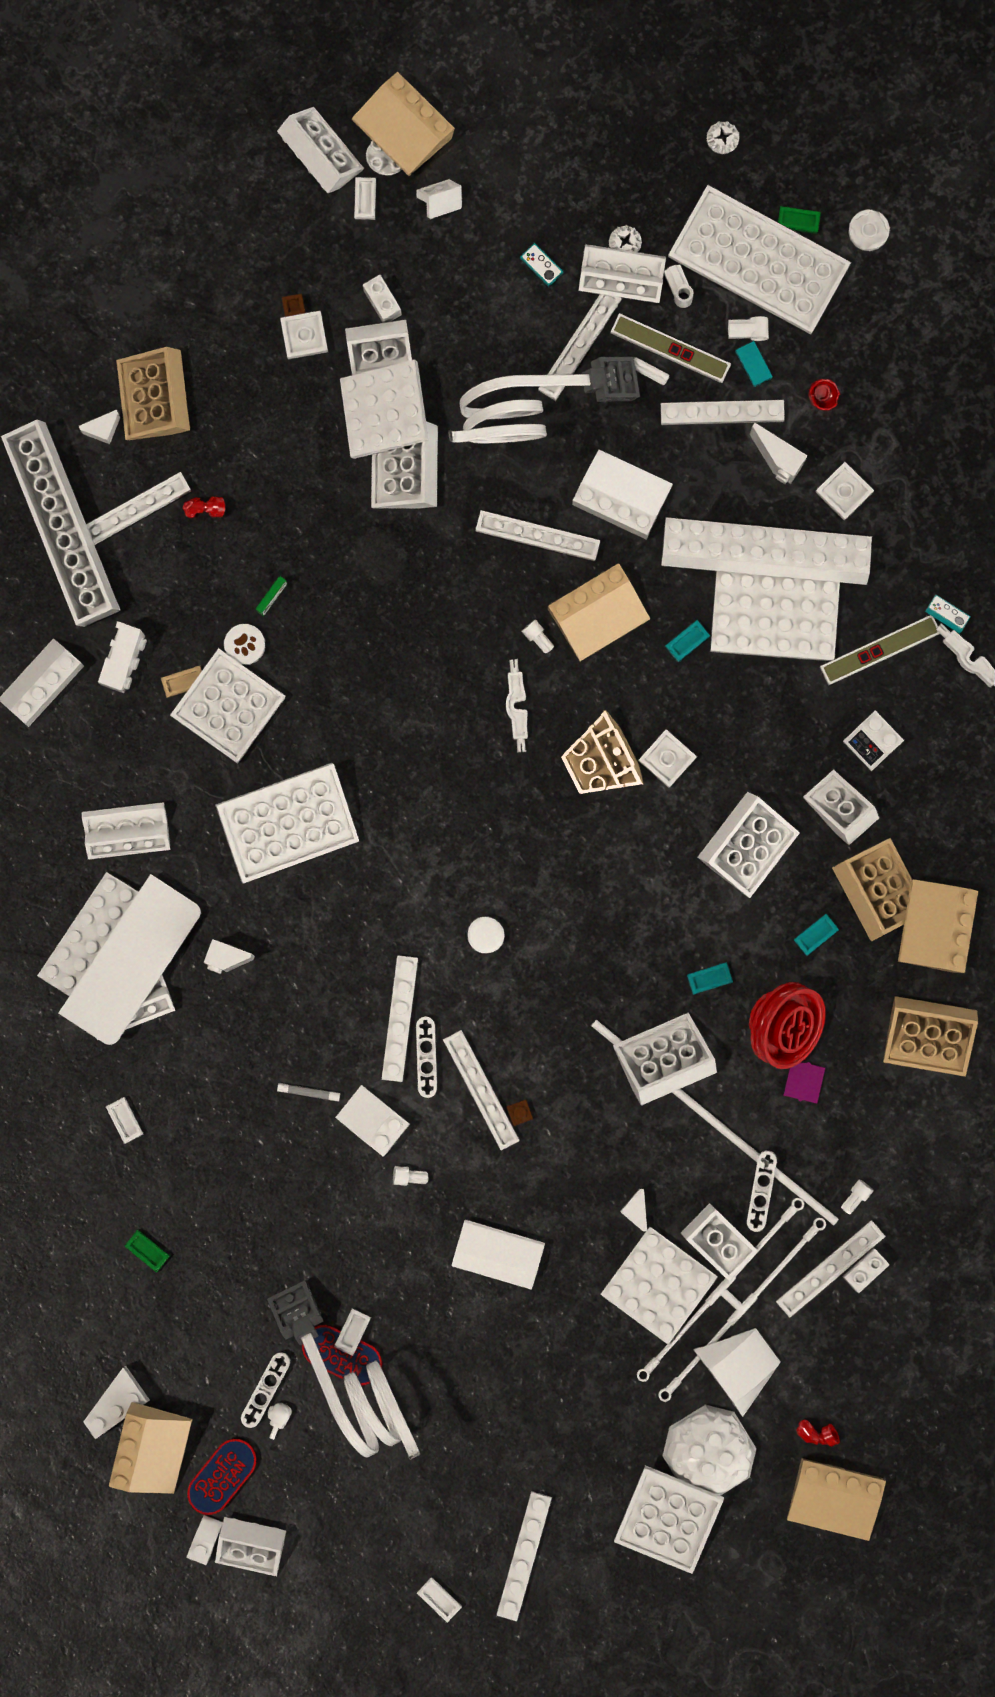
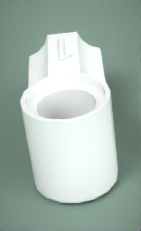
M681 265L669 267L664 271V275L674 295L675 303L681 308H686L692 303L693 289L689 286ZM687 293L689 298L681 299L678 295Z
M759 316L752 317L750 320H728L729 339L750 338L753 341L768 340V318Z

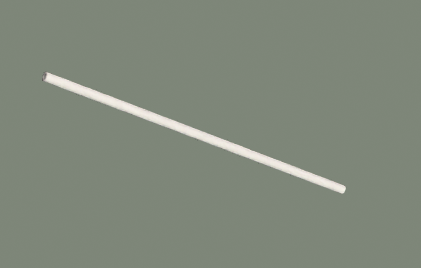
M598 1020L591 1025L612 1044L615 1045L622 1041ZM681 1089L672 1092L753 1160L758 1162L760 1154L688 1094ZM762 1158L761 1161L765 1162L764 1169L772 1173V1170H768L770 1162ZM778 1168L775 1169V1178L832 1225L836 1224L839 1219Z

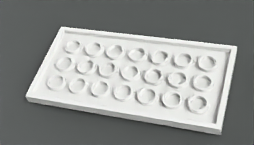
M707 185L668 255L672 260L809 334H812L851 264L848 260Z

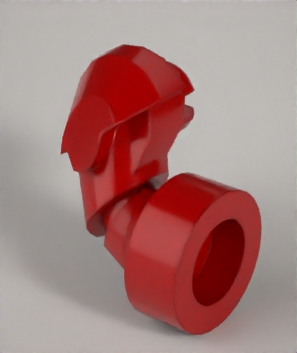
M195 497L186 501L182 507L188 518H194L196 513L203 512L209 513L211 517H222L225 512V502L222 497H211L206 503L205 501H199V497Z
M801 1420L799 1427L796 1429L798 1436L806 1443H814L816 1445L818 1443L822 1445L828 1444L830 1447L840 1443L839 1435L832 1424L822 1427L821 1433H818L808 1420Z

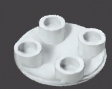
M373 140L371 141L366 152L367 163L371 169L382 175H393L402 170Z

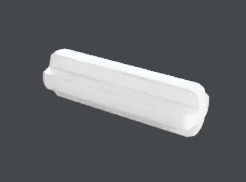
M634 358L637 372L662 385L666 384L669 379L667 373L638 358Z

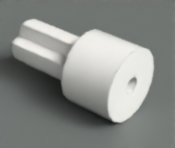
M535 619L522 630V633L529 641L534 640L544 653H548L553 649L554 645L542 632L544 630L543 627Z
M394 1167L393 1185L407 1186L408 1183L427 1184L428 1182L427 1172L411 1171L409 1167Z
M860 1179L851 1188V1195L841 1207L848 1214H852L862 1200L866 1201L874 1191Z

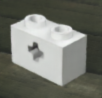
M381 275L363 284V290L382 323L391 322L402 315L399 305Z
M872 1249L842 1277L857 1293H860L889 1266V1263L876 1249Z

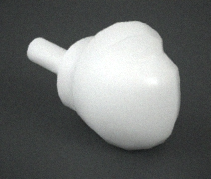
M276 1403L274 1406L269 1407L268 1418L271 1420L270 1425L274 1426L269 1437L270 1439H275L278 1428L284 1429L292 1413L291 1408L286 1404Z

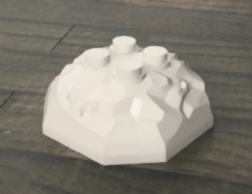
M704 1405L669 1426L663 1457L676 1478L721 1496L750 1478L756 1447L735 1412Z

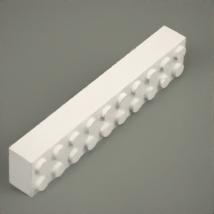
M35 420L1 436L75 624L85 627L120 611L46 423Z
M666 518L661 566L867 585L870 574L872 537Z

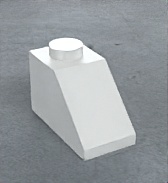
M204 1515L186 1558L207 1565L223 1522Z

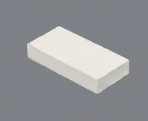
M355 177L354 218L375 220L376 178Z
M125 1097L106 1106L124 1144L144 1134Z
M352 1309L334 1347L353 1356L371 1317Z
M432 1577L417 1592L447 1623L462 1608Z

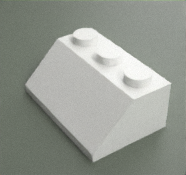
M406 320L345 329L352 375L412 360Z
M224 1517L218 1539L215 1563L277 1576L286 1531Z

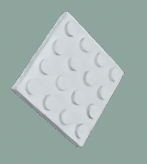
M410 360L340 378L351 458H360L429 441L418 361Z
M218 648L170 716L238 764L286 696Z
M649 1227L601 1295L669 1345L718 1276L653 1228Z
M645 1465L614 1542L693 1574L724 1497Z

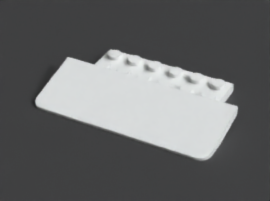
M106 872L37 976L69 996L59 1011L61 1016L107 1045L115 1044L199 919L201 910L196 903L151 874L138 892Z

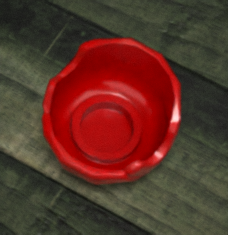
M819 379L811 385L808 397L815 408L831 410L838 405L837 401L840 392L836 384L830 379Z

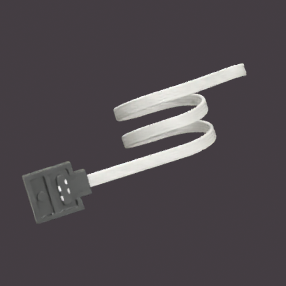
M599 357L591 361L592 368L579 375H513L483 382L471 388L461 397V414L468 419L463 425V431H449L450 441L505 443L534 440L547 436L546 426L542 424H515L472 429L475 425L486 419L523 417L543 412L542 401L511 400L486 408L466 407L477 397L502 388L519 386H584L585 393H596L597 402L633 401L640 397L634 357Z
M305 1281L300 1282L268 1298L270 1308L285 1340L294 1336L299 1345H304L331 1412L350 1444L362 1456L370 1457L379 1451L377 1437L388 1446H393L402 1440L409 1459L419 1456L420 1452L399 1409L382 1368L376 1360L367 1364L366 1369L389 1432L382 1425L370 1406L356 1374L351 1372L344 1375L343 1379L366 1443L353 1428L343 1410L314 1341V1338L319 1336L315 1325L323 1322V1319Z

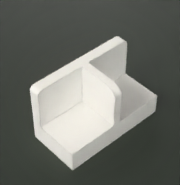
M450 179L417 190V198L427 203V217L430 219L462 208L461 185Z

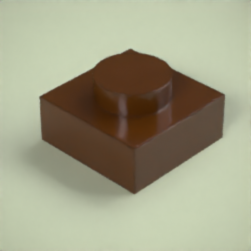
M302 293L282 297L285 317L305 314Z
M526 1100L507 1106L513 1126L533 1119Z

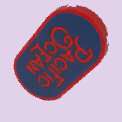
M329 1325L315 1327L319 1336L314 1338V1341L327 1372L342 1379L344 1375L354 1372L360 1384L367 1385L370 1383L366 1365L376 1360L382 1368L381 1356L372 1345L360 1340L352 1356L334 1347L341 1333L340 1330ZM302 1344L303 1354H304L305 1358L307 1359V1361H308L309 1363H311V1361H310V1359H309V1357H308V1354H307V1352H306V1349H305L304 1345Z
M231 1439L222 1443L194 1477L187 1492L189 1503L194 1510L205 1515L220 1512L252 1474L256 1466V1454L253 1447L247 1441Z

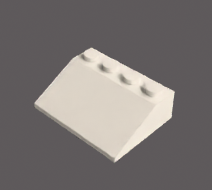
M426 421L429 441L372 454L371 508L437 507V425Z
M598 450L577 490L572 505L647 540L673 484Z
M747 792L697 858L748 898H751L800 832L758 796Z
M689 1013L613 1045L640 1105H644L717 1073L715 1058Z

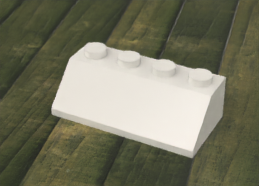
M314 107L290 115L277 131L283 141L288 144L297 158L302 161L327 193L340 189L364 169Z
M52 639L0 696V702L29 727L84 665L55 639Z

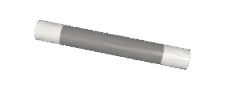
M278 1084L277 1091L333 1101H339L340 1093Z

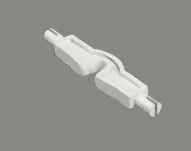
M941 623L936 630L945 638L943 643L957 655L960 665L966 671L976 674L989 687L995 686V669L987 659L980 656L975 662H972L969 657L974 651V647L955 630L950 632Z
M514 659L515 668L513 660H509L511 673H508L509 694L506 699V711L512 720L513 739L517 740V752H521V744L522 752H526L525 739L528 738L527 710L514 708L515 703L526 700L522 672H519L518 659Z

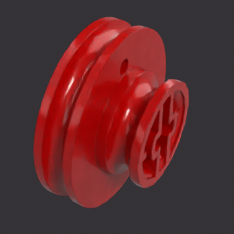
M797 982L782 984L772 992L764 994L754 1005L749 1018L751 1045L755 1055L778 1069H788L801 1063L815 1048L824 1028L825 1005L822 997L816 991Z

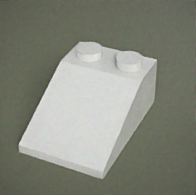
M754 423L750 432L751 438L772 472L776 475V479L784 484L787 482L791 484L802 468L807 455Z
M835 770L831 771L803 797L828 826L848 845L879 819L875 806Z
M362 1085L335 1117L383 1157L410 1125V1123Z
M710 1203L681 1232L684 1238L728 1281L758 1252Z

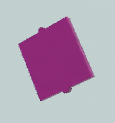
M801 1062L791 1067L783 1096L796 1098L799 1102L804 1100L817 1104L825 1068L811 1065L810 1062Z

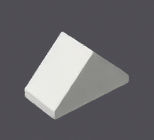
M114 410L80 425L79 428L84 435L110 444L120 416L117 410Z
M639 1189L620 1212L642 1231H647L644 1189Z

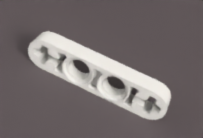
M422 1017L416 1024L418 1091L421 1096L431 1098L437 1092L435 1023L429 1017ZM424 1020H427L428 1024L432 1025L431 1028H428V1035L432 1034V1039H420L419 1035H424V1030L420 1028V1024H423ZM422 1042H431L432 1050L429 1053L421 1051L420 1045ZM424 1062H430L433 1065L431 1073L425 1074L421 1071V1065ZM421 1076H434V1080H429V1085L434 1087V1090L430 1091L429 1095L422 1091V1087L426 1084L425 1080L421 1081Z
M770 1150L760 1153L756 1167L747 1218L748 1228L754 1232L761 1231L765 1227L777 1163L776 1155ZM766 1155H770V1159L773 1160V1163L770 1162L768 1170H772V1173L759 1171V1168L764 1169L765 1162L761 1161V1159L765 1158ZM759 1176H768L770 1183L767 1186H760L758 1183ZM758 1195L764 1196L766 1199V1204L762 1207H758L754 1203V1199ZM752 1209L765 1211V1214L760 1213L759 1220L762 1221V1224H758V1227H754V1223L750 1222L751 1219H755L756 1212H752Z
M278 1352L272 1357L242 1413L241 1421L244 1426L253 1428L260 1422L290 1366V1358L286 1353ZM283 1356L286 1366L282 1365L278 1371L282 1372L280 1376L277 1372L270 1371L269 1369L271 1366L275 1369L278 1363L275 1359ZM270 1374L274 1375L277 1379L276 1384L271 1387L265 1383V1377ZM258 1393H262L267 1397L264 1405H258L255 1402V1396ZM251 1404L257 1409H262L261 1413L256 1411L254 1415L256 1422H247L248 1418L245 1415H250L254 1409L250 1408Z

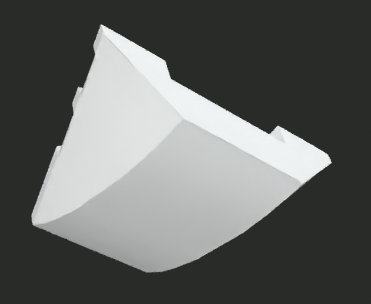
M756 1328L722 1341H716L710 1345L693 1349L742 1417L780 1364L779 1359Z

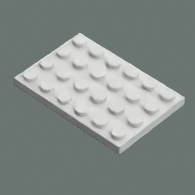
M716 571L710 652L833 661L835 657L840 582Z
M333 763L216 804L242 883L359 842Z

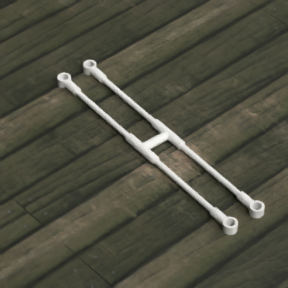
M801 1198L792 1200L791 1206L781 1216L779 1222L755 1247L758 1251L785 1222H788L797 1211L803 1209L804 1201ZM796 1200L801 1201L802 1205L800 1208L794 1206ZM816 1218L813 1221V1226L804 1234L803 1239L743 1303L734 1297L727 1288L749 1261L729 1281L725 1278L705 1300L706 1302L675 1335L669 1345L667 1344L644 1368L638 1370L637 1378L642 1382L647 1381L649 1374L660 1363L659 1361L701 1314L722 1296L736 1311L728 1318V1322L707 1345L718 1341L730 1326H733L758 1299V1295L805 1243L809 1242L819 1230H823L826 1227V1221L822 1218ZM818 1220H821L823 1222V1226L821 1228H818L816 1226V1222ZM698 1355L678 1377H675L666 1388L659 1391L658 1396L661 1401L666 1402L670 1400L671 1394L682 1383V1379L701 1360ZM641 1371H645L647 1373V1377L645 1379H641L639 1377ZM667 1391L669 1393L667 1399L661 1397L662 1392Z

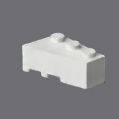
M117 621L116 628H118L115 639L111 640L110 646L112 647L108 658L106 657L98 683L124 693L125 689H129L132 678L130 675L132 670L137 669L139 664V658L137 657L139 651L144 650L147 639H144L145 635L140 629Z
M127 1366L122 1368L84 1420V1424L95 1439L125 1418L131 1402L144 1405L150 1401Z

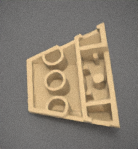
M607 710L561 757L579 794L643 784L639 764L621 728Z

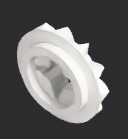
M728 121L717 122L707 132V143L716 153H730L738 145L739 132L735 125L730 124ZM721 130L724 132V135H729L726 138L725 144L722 139L717 138L720 136Z
M627 225L617 227L609 238V246L613 249L639 252L642 244L640 233L635 228ZM630 235L629 242L631 243V245L625 244L622 248H620L622 244V240L620 238L625 239Z

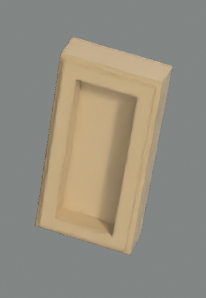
M201 666L162 677L161 681L166 697L169 698L187 692L202 672Z

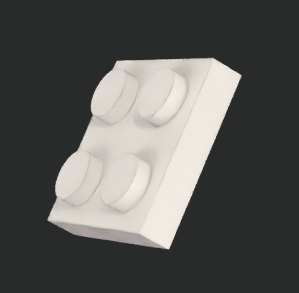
M321 311L280 318L288 359L328 352Z
M844 462L815 492L845 521L874 490Z
M665 730L638 761L670 788L697 756L668 730Z

